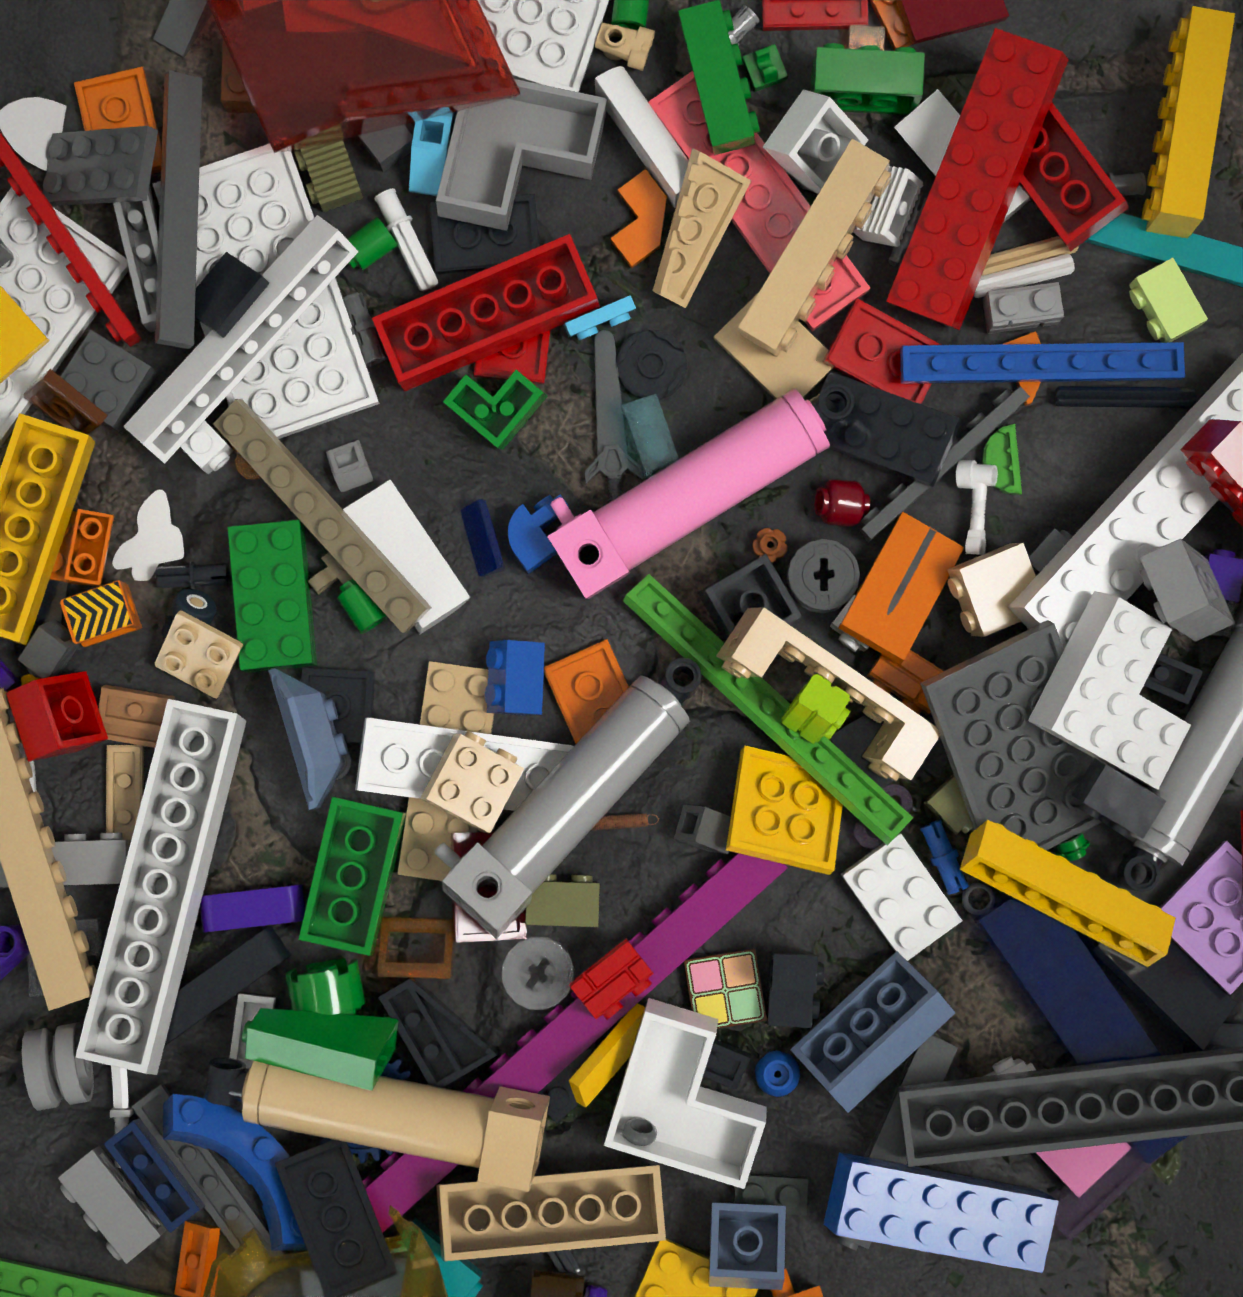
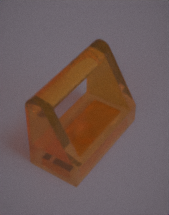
M382 917L378 977L451 979L453 977V919ZM390 932L446 934L444 962L389 961Z

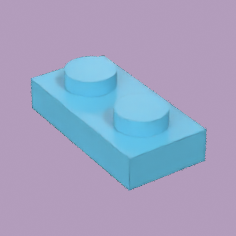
M630 295L568 321L563 325L568 337L577 335L580 341L598 333L597 325L609 321L611 327L631 319L629 312L635 310L636 307Z

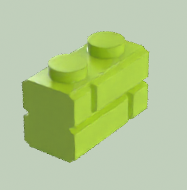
M817 673L809 679L796 695L781 718L782 724L794 732L799 730L800 736L812 744L818 743L823 736L830 739L851 712L845 708L850 701V695L837 686L831 687V682Z

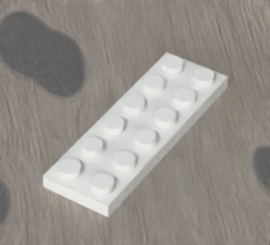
M365 718L355 790L420 798L453 735L462 734L465 736L467 731ZM472 732L486 740L484 747L495 753L500 748L513 754L518 758L515 764L524 768L503 808L505 810L515 811L574 747L572 745Z

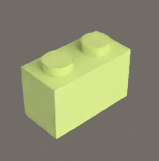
M1174 258L1139 275L1129 284L1131 288L1129 294L1133 304L1137 309H1143L1149 320L1147 321V328L1155 340L1159 339L1161 343L1172 342L1200 327L1208 320Z

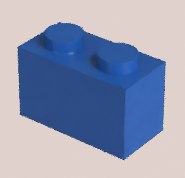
M516 640L490 641L489 650L486 655V664L488 666V685L485 689L487 713L522 716L542 715L545 643Z

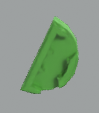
M1015 424L1000 428L988 439L983 449L981 464L997 466L998 477L996 485L993 486L994 488L1005 494L1021 495L1022 488Z

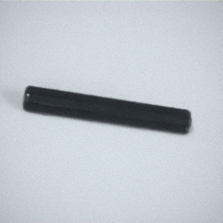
M1059 386L1055 391V404L1058 407L1192 408L1197 401L1196 389L1186 387Z

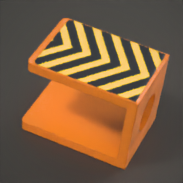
M120 580L64 598L60 601L72 641L75 644L81 643L83 647H89L142 629L129 585Z

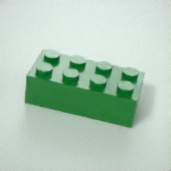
M300 520L228 527L237 640L243 644L239 653L240 670L245 673L268 671L274 668L281 670L317 666L310 583L308 582L309 569L305 525Z
M332 797L298 940L368 956L374 954L406 813Z

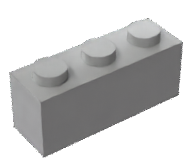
M100 1146L91 1150L58 1177L62 1183L60 1189L64 1196L70 1202H77L85 1212L83 1214L85 1222L93 1231L97 1232L99 1230L108 1241L106 1243L107 1249L117 1260L123 1259L127 1264L167 1231L147 1204L136 1197L135 1189L119 1169L115 1168V1164Z

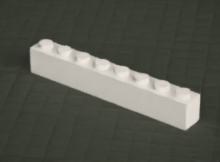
M317 215L263 273L262 276L269 282V285L229 333L223 338L211 330L123 427L165 464L358 253L356 248L338 229Z

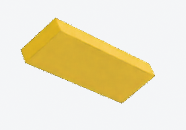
M637 1003L629 1010L569 1079L577 1103L587 1107L630 1057L645 1010L644 1006Z

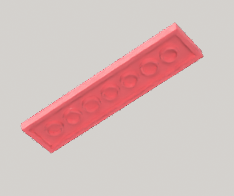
M691 71L648 103L688 160L690 159L692 148L751 180L731 221L768 272L771 273L811 206L785 170L763 148L765 143L758 133H754L755 145L714 155L694 74ZM847 255L843 260L837 257L832 265L835 268L832 280L825 291L818 289L813 297L816 299V306L805 322L811 331H814L848 307L855 299H859L870 291V286Z

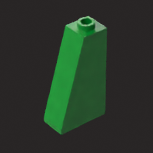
M260 1008L252 1021L248 1020L243 1029L242 1042L246 1043L245 1059L373 1091L395 1051L398 1019L347 1014L327 1015L308 1011Z

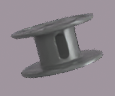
M820 539L808 542L797 550L788 565L786 583L789 594L799 606L809 612L823 614L838 610L851 599L858 588L860 572L856 558L847 547L837 541ZM820 562H825V574L831 573L832 576L825 584V591H820V579L815 580L813 576L820 570Z

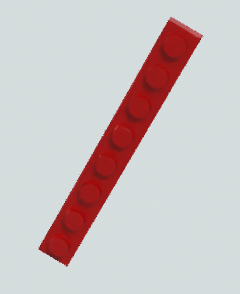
M0 130V168L5 165L12 175L7 178V181L19 197L23 194L26 195L31 203L26 209L37 225L40 226L44 223L51 234L46 236L48 242L58 255L62 252L65 253L71 262L66 265L67 270L77 284L84 281L90 290L85 296L97 313L102 310L105 312L110 320L105 326L117 342L123 339L132 347L141 341L142 338Z

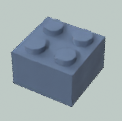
M712 1203L709 1287L782 1290L785 1268L786 1206Z

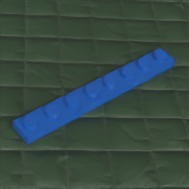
M1184 342L902 346L900 348L901 384L1182 380L1185 378Z

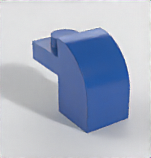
M561 494L554 499L549 495L539 501L533 507L536 512L532 515L522 504L516 509L510 519L508 526L509 543L514 555L528 574L557 554L554 546L542 530L558 519L550 504L555 499L562 497Z

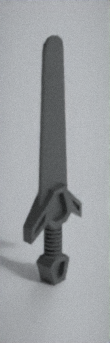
M602 330L595 335L594 339L597 458L586 469L585 482L587 484L601 472L609 480L607 481L609 487L608 494H610L608 497L611 502L622 495V491H620L622 490V487H620L622 486L620 484L621 476L628 470L643 481V469L628 455L615 339L610 331Z

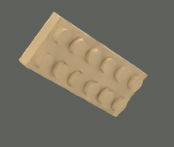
M429 661L420 725L492 734L494 714L487 713V703L485 701L488 670ZM409 797L397 875L442 881L448 875L451 868L435 855L436 848L441 843H445L451 848V833L477 832L478 829L420 798Z

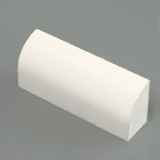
M615 67L600 74L595 78V95L607 98L606 111L673 207L676 208L689 160L624 67Z
M937 89L894 128L936 176L960 115ZM1019 184L1004 222L1030 201V197Z
M391 480L343 509L432 607L414 625L419 634H422L451 615L470 599V596Z

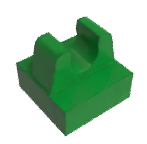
M775 44L742 56V62L754 92L787 80L788 75Z

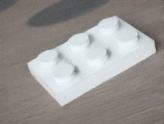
M901 833L888 846L882 843L841 873L845 882L894 951H898L907 961L963 921Z

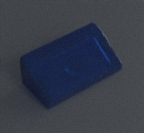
M479 499L461 510V515L478 575L484 577L504 571L505 566L486 500Z

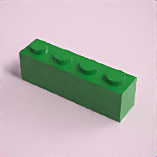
M715 0L678 10L714 155L755 145L754 133L760 132L755 111L748 112L745 100L751 98L747 78L739 77L737 66L742 65L743 62L738 43L731 45L728 32L734 31L729 9L722 11L720 0Z

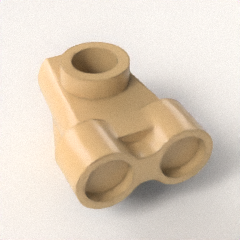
M602 22L595 42V48L601 50L608 59H623L628 62V67L643 71L653 43L655 31L642 26L635 30ZM614 36L622 38L617 43L609 40V38Z

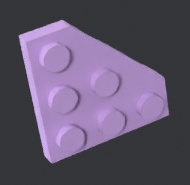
M1223 841L1159 908L1176 918L1171 939L1227 994L1231 995L1243 982L1242 855L1228 841Z

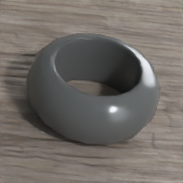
M974 882L964 889L962 904L970 914L984 915L993 908L995 895L987 884ZM976 888L983 889L988 896L987 904L981 909H974L969 903V895Z
M641 1118L629 1120L623 1130L625 1138L638 1146L652 1144L657 1136L655 1126Z

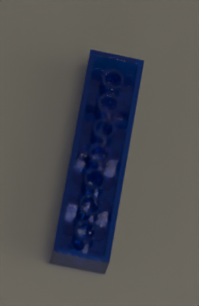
M1010 895L996 903L984 914L973 919L1074 1066L1161 1056L1073 928ZM1189 1135L1128 1142V1144L1141 1161L1149 1164Z

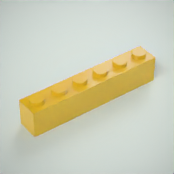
M986 820L970 834L960 870L1146 967L1151 966L1167 955L1176 918L1163 912L1158 906L1140 900L1131 895L1129 891L1102 880L1095 873L1079 868L1070 863L1066 858L1057 856L1039 847L1032 840L1016 835L999 823Z

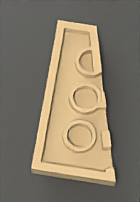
M694 148L691 151L653 292L684 308L688 305L751 183L750 179Z

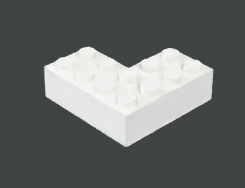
M1094 590L1028 721L1089 756L1100 760L1132 780L1158 790L1191 724L1139 695L1172 628L1120 597Z
M648 998L607 1129L604 1146L745 1189L766 1124L767 1107L700 1087L717 1033L718 1019ZM634 1118H641L651 1122L657 1130L656 1140L647 1146L632 1144L625 1138L623 1133L625 1124Z

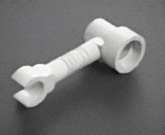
M959 460L956 469V484L958 488L973 489L970 529L968 530L965 545L966 554L983 555L986 551L984 514L986 510L987 486L996 485L998 470L996 465L977 464L975 460Z

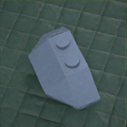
M276 668L268 670L308 809H319L325 802L345 765L343 755L348 754L345 738L342 733H336L333 720L338 719L335 704L332 698L326 699L324 693Z

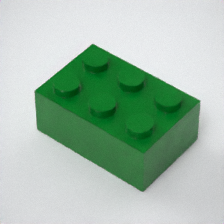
M829 43L823 45V47H817L811 73V92L830 97L843 112L909 115L919 106L923 96L925 53L916 52L914 48L899 47L894 51H881L878 46L874 45L860 46L859 49H844V45Z

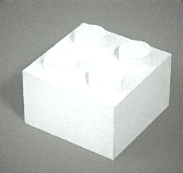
M803 89L763 145V148L802 189L819 194L851 139L858 141L864 146L868 139L830 97Z

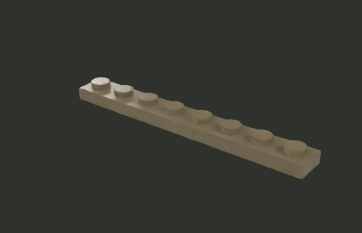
M235 399L213 425L402 633L408 632L432 607L244 400Z

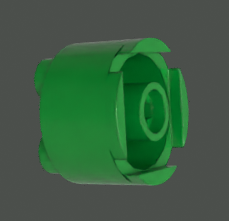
M346 958L332 959L306 965L307 972L297 974L296 968L285 973L292 1010L317 1012L327 1015H357L356 1010L361 1009V1006L365 1004L358 960L355 958L348 965Z

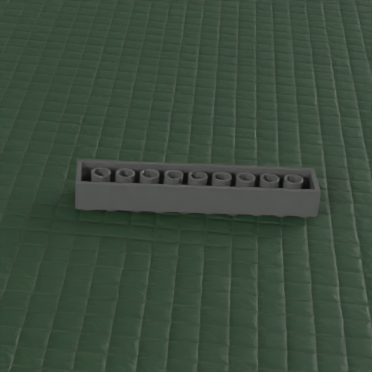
M1243 1047L897 1086L908 1167L1243 1129Z

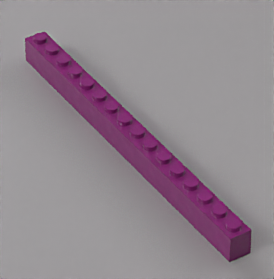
M736 853L726 864L722 859L717 861L705 872L709 877L706 882L699 888L693 883L678 897L682 903L671 912L666 907L651 921L655 927L647 935L644 936L640 931L629 940L654 972L649 977L652 984L636 997L630 992L620 1000L624 1007L608 1020L603 1015L596 1020L577 995L572 992L571 996L574 1000L568 1006L563 1008L558 1004L543 1018L548 1024L538 1033L533 1028L516 1042L520 1047L519 1050L511 1057L504 1053L489 1067L493 1071L489 1077L483 1082L477 1077L462 1092L495 1098L499 1087H505L537 1094L788 867L785 864ZM394 1152L380 1164L384 1169L380 1175L374 1180L370 1175L363 1179L362 1182L382 1233L458 1164L404 1153L400 1155L399 1152Z

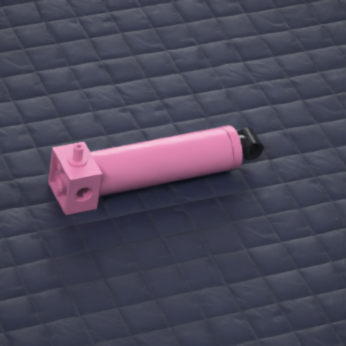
M831 384L826 386L820 394L812 399L804 400L794 388L595 512L589 510L582 515L579 514L574 517L562 497L555 499L550 505L562 525L557 528V531L547 537L584 597L589 599L630 574L629 570L816 456V453L819 454L829 448L830 443L824 431L828 426L844 420L851 413L854 407V396L848 387L842 384ZM831 394L842 396L845 401L844 410L838 413L831 412L826 407V397ZM589 545L597 547L599 551L598 560L591 565L583 564L580 559L582 549Z

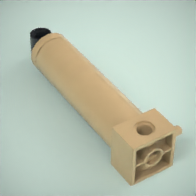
M218 1057L210 1060L204 1096L208 1102L223 1106L237 1105L242 1102L244 1122L479 1168L477 1182L527 1192L530 1190L538 1168L550 1096L499 1087L495 1098L385 1076H380L373 1091L257 1061H253L251 1068L247 1069L244 1062L227 1057Z

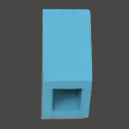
M425 88L417 110L411 146L409 192L437 196L458 111L460 93Z

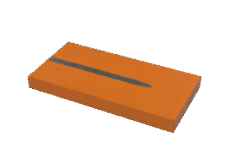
M902 512L838 629L901 665L949 577L947 569L955 566L964 547L907 513Z

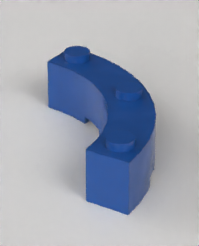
M172 1094L163 1103V1140L180 1141L204 1149L209 1148L226 1158L228 1163L242 1175L248 1184H252L263 1203L262 1208L268 1224L271 1251H307L275 1166L276 1162L290 1157L279 1142L261 1125L244 1122L242 1113L229 1106L213 1104L205 1098Z

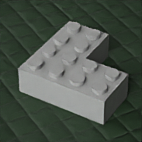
M467 69L436 198L438 216L507 231L522 166L591 180L606 118L607 98Z

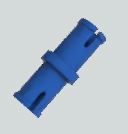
M942 820L930 822L929 826L924 825L920 827L933 856L930 858L932 866H937L947 894L951 895L960 892V888L962 890L968 888L969 885L965 880L962 870H960V865L956 858L959 856L956 848L952 849L942 825Z

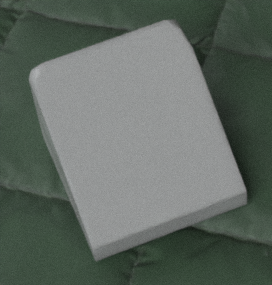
M359 440L326 451L334 479L341 492L373 481Z

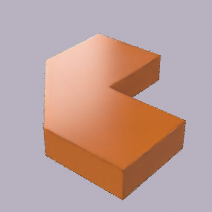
M646 169L618 189V194L637 219L610 238L611 243L631 269L658 250L661 242L667 196Z

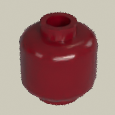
M830 479L823 487L817 489L814 502L815 512L818 516H821L825 524L853 527L861 521L863 515L868 514L870 497L864 493L862 485L857 481Z

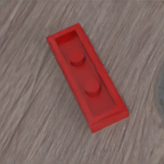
M762 0L763 31L867 29L868 0Z

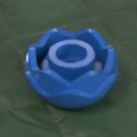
M781 1051L767 1053L757 1062L755 1067L757 1085L764 1093L775 1097L791 1093L800 1080V1070L797 1061L790 1054ZM776 1071L781 1072V1076L778 1078L774 1076Z

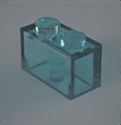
M657 394L622 405L623 415L645 478L655 475L679 460Z

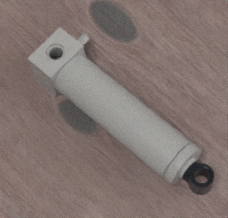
M1243 599L1233 616L1235 624L1226 628L1232 632V635L1184 720L1191 724L1171 766L1158 790L1150 786L1146 788L1166 800V803L1143 839L1132 832L1127 838L1134 843V849L1130 856L1121 861L1117 870L1118 879L1126 889L1138 892L1153 889L1159 882L1160 868L1166 861L1181 867L1183 866L1189 852L1192 850L1243 758ZM1137 863H1141L1145 867L1147 874L1144 881L1139 884L1134 882L1131 877V869Z
M687 658L674 660L669 664L665 675L657 683L648 677L639 676L482 846L477 842L462 858L445 843H441L436 848L435 855L451 868L448 875L442 880L443 891L496 940L531 903L532 894L690 722L689 716L681 707V704L694 696L700 685L702 674L696 662ZM679 672L686 673L691 678L692 683L685 687L679 686L673 681V675ZM489 885L494 887L497 893L493 897L484 898L477 891L482 886Z

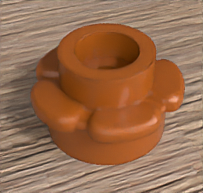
M761 529L756 535L757 538L752 543L754 553L759 556L767 554L771 563L775 562L777 558H783L788 549L787 544H785L786 536L779 529ZM772 542L774 544L773 548H768L767 543Z

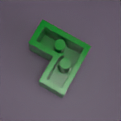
M515 370L494 396L473 378L465 374L443 403L494 446L504 450L548 395L521 372Z

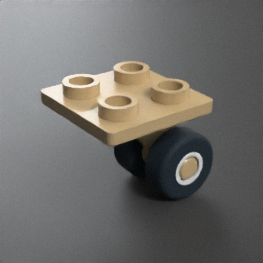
M183 589L176 594L172 603V612L175 618L168 616L163 624L161 633L165 641L155 661V666L213 698H218L243 644L209 625L217 609L214 600L209 595L199 590Z

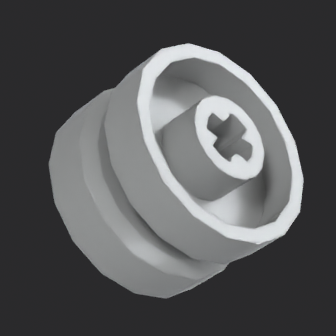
M79 1022L57 1026L54 1036L47 1028L24 1033L22 1039L23 1073L29 1098L37 1111L58 1107L62 1097L70 1105L92 1100L94 1089L92 1061L75 1057L83 1029Z

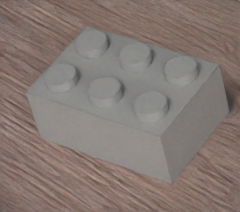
M1181 538L1140 557L1144 569L1140 570V575L1147 589H1153L1158 602L1154 603V608L1162 623L1168 622L1172 629H1177L1181 635L1185 634L1195 642L1235 624L1208 560Z

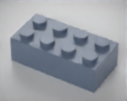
M896 951L790 1050L849 1113L947 1022L955 1012L941 994Z

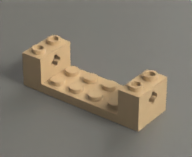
M747 608L716 655V657L724 661L721 667L736 678L740 679L742 676L748 679L749 677L762 678L777 654L792 663L795 660L807 666L804 672L810 677L818 673L830 681L831 684L850 695L849 703L855 701L865 706L863 713L878 723L884 721L862 756L871 763L868 768L884 779L890 778L894 781H897L898 778L912 780L940 736L937 727L766 608Z

